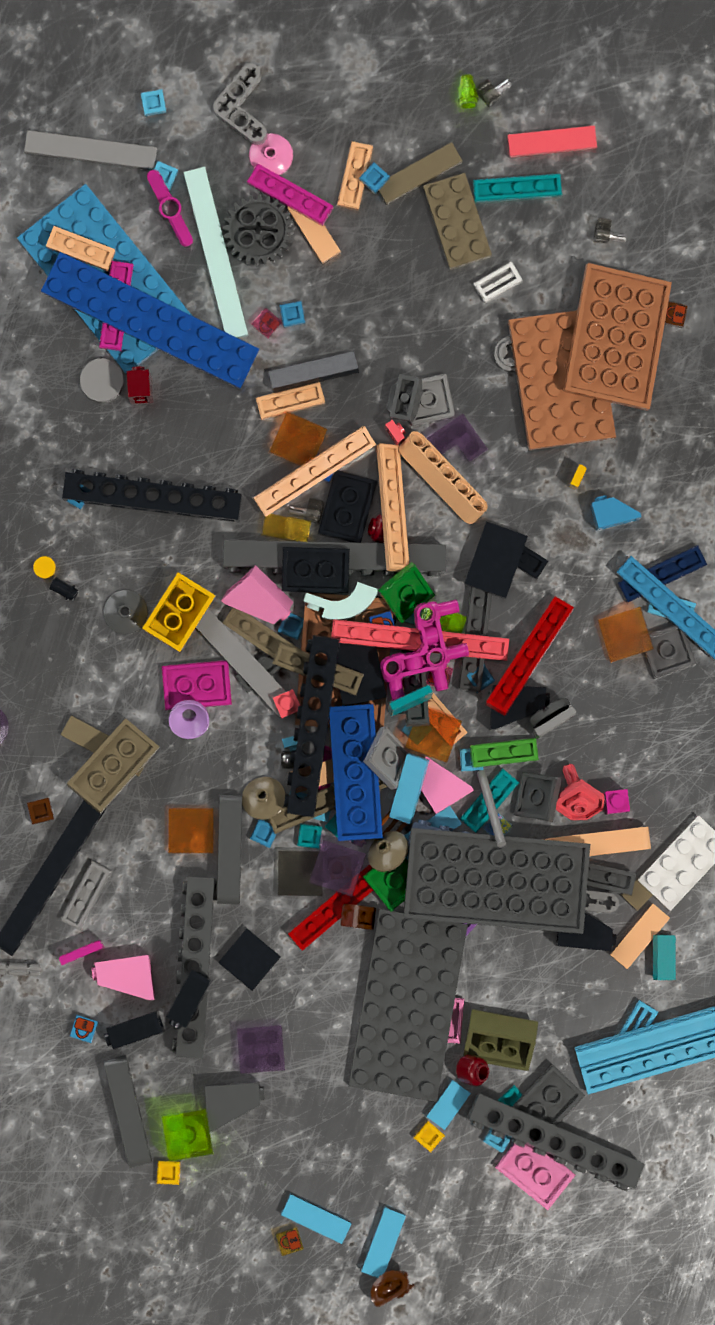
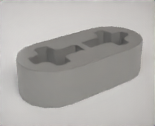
M587 890L589 898L596 899V904L589 903L585 907V911L612 913L618 908L619 900L614 894ZM609 896L615 904L610 906V910H608L606 905L599 904V900H607Z

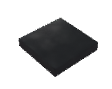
M246 928L218 963L253 991L281 956Z

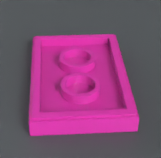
M227 660L162 666L165 710H172L177 703L184 700L197 701L204 705V707L232 705L229 663Z

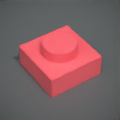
M393 420L385 424V429L396 445H400L405 440L404 434H406L399 422L395 424Z
M293 689L273 698L282 719L298 711L300 704Z

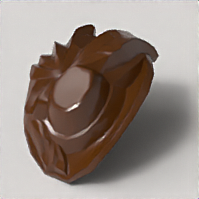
M387 1271L380 1275L373 1283L371 1300L376 1307H381L394 1298H402L405 1294H408L409 1290L414 1287V1283L409 1284L406 1271Z

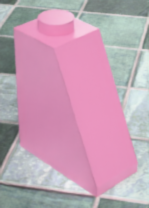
M256 565L229 588L221 600L228 606L271 624H275L279 619L284 621L290 615V608L293 604V601Z
M425 757L430 761L421 792L435 815L474 791L472 786L430 758Z
M150 955L95 962V967H92L93 981L97 980L98 985L147 1000H155Z

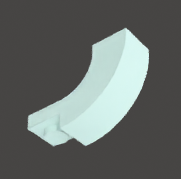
M357 582L353 593L344 600L329 601L306 593L304 603L308 604L307 608L319 612L320 608L324 609L322 615L324 619L346 620L365 611L376 598L378 589Z

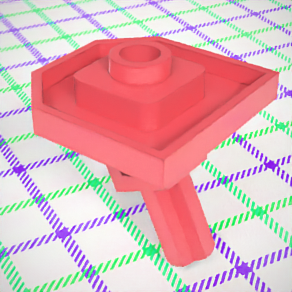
M573 764L563 766L562 771L568 786L559 793L555 810L570 820H588L604 810V794L582 779L580 780Z

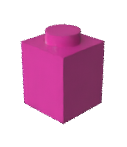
M628 789L603 792L606 815L630 812Z

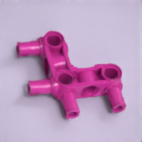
M457 600L438 604L432 601L420 603L415 607L414 622L421 638L422 644L420 648H418V651L403 654L400 652L385 657L380 664L384 680L389 684L392 701L405 696L401 681L403 677L422 672H432L436 691L448 689L445 674L447 664L450 663V660L469 656L466 643L450 647L445 645L439 621L441 616L460 612ZM428 607L431 614L427 619H422L420 611ZM438 651L440 659L432 663L430 661V654ZM391 661L396 662L397 669L392 673H388L386 670L387 664Z

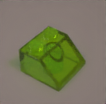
M206 1109L161 1115L169 1162L213 1154Z

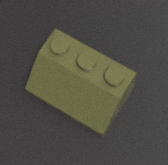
M472 1009L463 1056L473 1055L483 1058L487 1064L529 1071L536 1043L538 1021Z

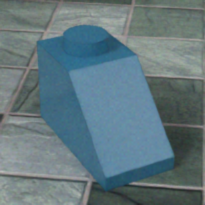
M607 495L595 498V502L590 505L597 531L637 521L641 518L640 512L614 497L607 498Z

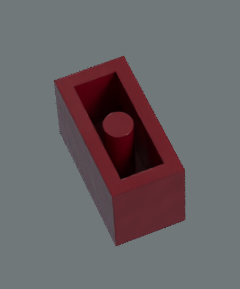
M142 366L132 367L131 371H127L128 398L131 405L153 403L152 377L149 369L145 370V367Z

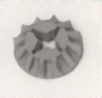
M506 337L496 345L494 356L496 363L503 370L513 372L516 371L514 360L512 358L504 359L508 354L507 346L513 351L511 338Z

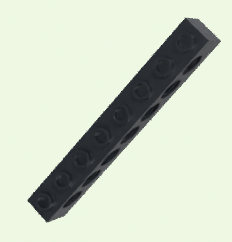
M72 469L71 473L65 472L62 495L64 501L75 500L78 503L81 501L91 505L239 523L242 494L238 493L236 489L225 488L224 492L216 491V487L203 486V489L194 488V484L181 483V486L172 485L171 481L159 480V483H151L150 479L138 477L137 481L128 480V476L115 475V478L106 477L107 474L101 472H93V475L84 474L85 471ZM85 482H91L93 488L90 492L86 493L81 491V485ZM106 485H113L115 491L111 495H105L103 493L104 487ZM130 487L137 489V494L133 498L125 496V491ZM151 490L159 492L158 498L154 501L147 499V493ZM172 493H179L181 495L178 503H171L169 501V496ZM195 495L203 498V502L199 506L191 504V498ZM216 498H222L225 501L224 506L220 509H216L212 505Z
M313 635L312 639H308L306 652L310 653L309 662L305 661L303 674L307 675L306 684H301L300 697H304L303 706H298L297 719H301L300 727L295 728L293 741H297L296 750H292L290 763L294 764L293 772H289L287 785L291 786L290 795L286 794L284 800V807L288 808V814L308 817L315 816L340 638ZM317 653H324L327 656L328 660L325 665L316 663L315 656ZM313 676H322L324 685L322 687H315L312 684ZM310 698H318L321 701V707L319 709L310 708ZM312 719L317 722L318 728L316 731L311 732L306 729L305 724L307 720ZM304 742L313 743L315 747L313 753L307 754L303 751L302 745ZM308 764L311 767V774L307 776L302 775L299 772V766ZM299 786L306 787L308 795L304 798L297 796L296 788Z

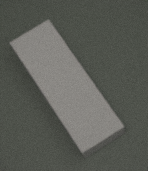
M91 861L60 920L81 931L112 871Z

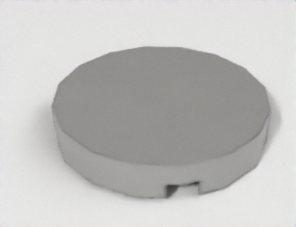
M95 359L83 368L80 375V385L84 394L90 400L107 403L114 400L121 393L124 385V376L120 367L115 362L108 359Z

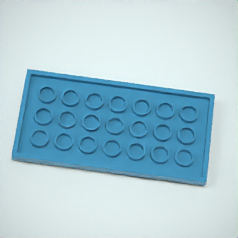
M86 184L17 237L47 276L59 255L58 252L46 248L53 226L116 250L112 261L134 264L131 281L132 287L191 315ZM84 263V264H86V265H88V266H90V267H93V268H95V269H97V270H99V271H101V272H103V273H105V274H107V275H110V268H109L108 271H105V270H103V269L97 268V267L92 266V265H90V264ZM74 309L100 341L103 323ZM124 333L122 351H107L127 375V371H131L132 367H137L158 349Z

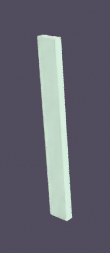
M201 167L186 171L184 176L224 331L236 338L248 336L206 169Z

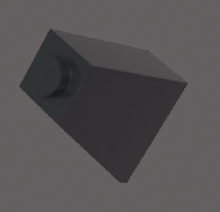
M492 685L491 694L497 685ZM524 686L505 716L491 708L490 731H495L530 717L539 710H544L545 706L550 704V693H546V687Z
M585 913L583 934L557 932L556 946L611 951V947L616 946L617 935L613 934L611 927Z
M192 969L166 1016L170 1019L168 1023L178 1029H181L182 1026L187 1028L213 980Z
M157 1010L106 1028L107 1033H104L107 1046L112 1045L114 1050L165 1032V1028Z

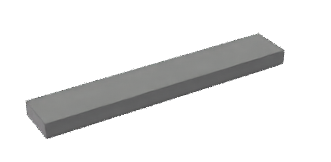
M27 130L24 148L25 154L146 170L155 169L158 151L157 147Z
M208 608L196 628L281 718L273 698L286 691Z

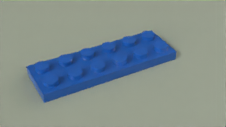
M374 705L330 707L329 717L338 841L383 838L379 777L363 762L376 737Z

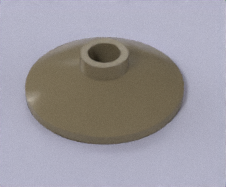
M260 777L254 779L245 787L242 794V805L251 817L258 820H267L277 816L282 810L286 793L283 786L277 780L270 777ZM261 793H266V797L263 799H260L259 795Z
M397 831L383 833V838L375 839L369 848V864L379 872H388L397 868L407 856L409 850L408 840L402 833Z

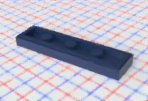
M697 545L647 570L660 582L667 585L707 566V563ZM623 580L618 583L627 603L642 597L626 581Z

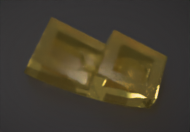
M270 514L264 517L261 535L289 541L307 542L311 521Z

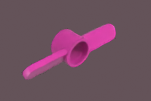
M149 171L147 179L160 203V216L170 222L180 244L184 247L190 246L193 238L180 214L181 204L179 200L171 196L159 171ZM173 201L176 203L178 212L174 216H166L163 213L162 205L165 202Z

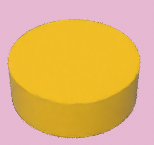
M42 556L35 561L33 569L39 578L49 579L56 572V564L50 557Z

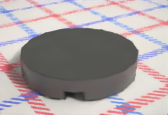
M566 698L558 699L550 703L544 710L536 712L529 721L533 728H537L567 710L571 704Z

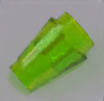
M470 74L460 77L457 101L463 109L475 108L479 101L473 75Z

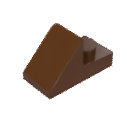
M343 904L340 924L345 927L374 930L376 908Z

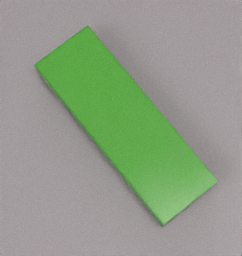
M536 738L470 746L472 768L539 760Z

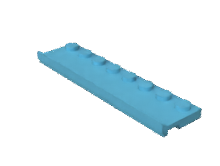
M715 1006L574 1047L587 1094L589 1095L715 1058Z

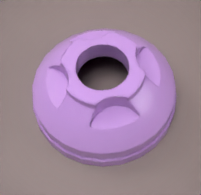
M181 701L172 708L169 714V726L178 737L184 739L197 738L203 735L209 726L208 711L204 705L197 701ZM191 709L196 715L192 719H187L183 716V712Z

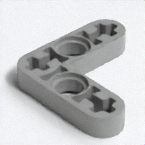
M247 64L216 99L213 108L216 116L252 144L261 145L267 140L268 136L265 126L240 107L259 84L262 76L257 65ZM249 71L250 73H252L253 71H255L256 77H250L248 79L247 72ZM234 87H242L244 91L241 96L235 97L231 94ZM227 104L228 111L223 110L220 112L219 106ZM238 116H244L247 119L243 126H237L234 123ZM250 125L256 132L261 130L262 136L254 138L253 132L249 129Z

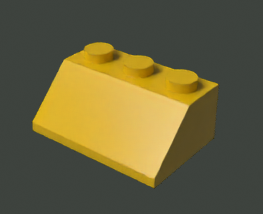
M178 572L142 629L162 643L181 652L216 595Z

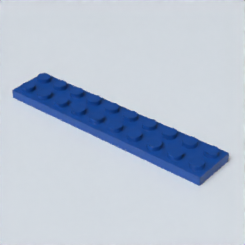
M62 252L59 253L41 290V293L238 389H241L259 352V348Z

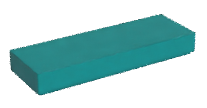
M503 768L489 784L496 810L520 783ZM482 793L460 818L475 833L489 819Z

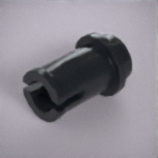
M57 577L53 579L49 590L65 597L66 601L70 600L73 602L79 593L75 585L71 586Z

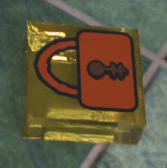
M297 1227L276 1233L282 1256L304 1250Z

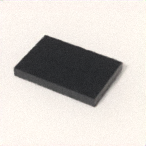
M339 470L335 471L318 534L350 543H361L378 481Z
M486 521L464 585L506 599L528 536Z
M283 547L282 591L348 593L350 549Z
M340 643L337 664L364 674L356 695L340 690L343 706L387 698L377 647Z

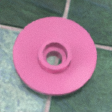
M268 134L267 140L263 144H252L249 159L254 169L257 164H260L272 172L282 175L289 169L292 163L293 151L291 145L284 137L277 134ZM269 150H273L275 152V155L269 157L267 155V152Z

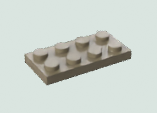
M462 173L424 185L423 189L449 269L451 270L492 257L466 174Z
M125 718L68 781L67 786L101 814L158 751L160 746Z

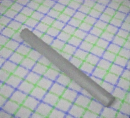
M480 770L477 772L496 843L498 847H504L506 842L485 770Z

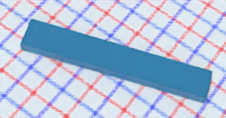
M630 556L616 574L715 660V629L636 559Z

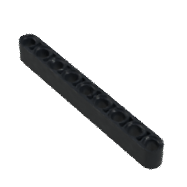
M83 800L1 929V950L11 956L15 954L106 809L100 814Z

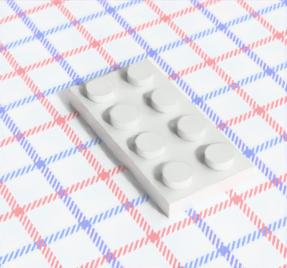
M697 816L638 879L669 911L676 906L715 864V830L700 816Z

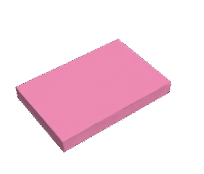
M513 1144L495 1168L545 1209L549 1210L575 1177V1174L566 1166L553 1161L554 1157L546 1153L544 1157L532 1152L533 1147L525 1144L523 1148Z

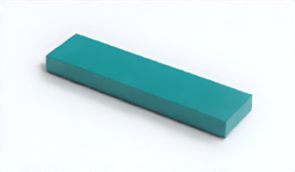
M561 174L473 180L475 203L562 197Z

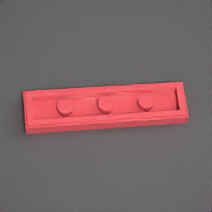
M595 126L510 134L507 136L510 158L597 149Z

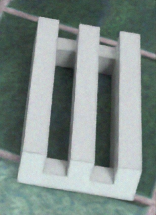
M510 262L475 282L474 287L485 304L518 285L523 280L513 263ZM511 269L512 272L483 289L481 288V285ZM515 276V280L486 296V292Z

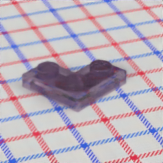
M461 414L427 438L442 455L458 446L469 463L488 451L464 414Z

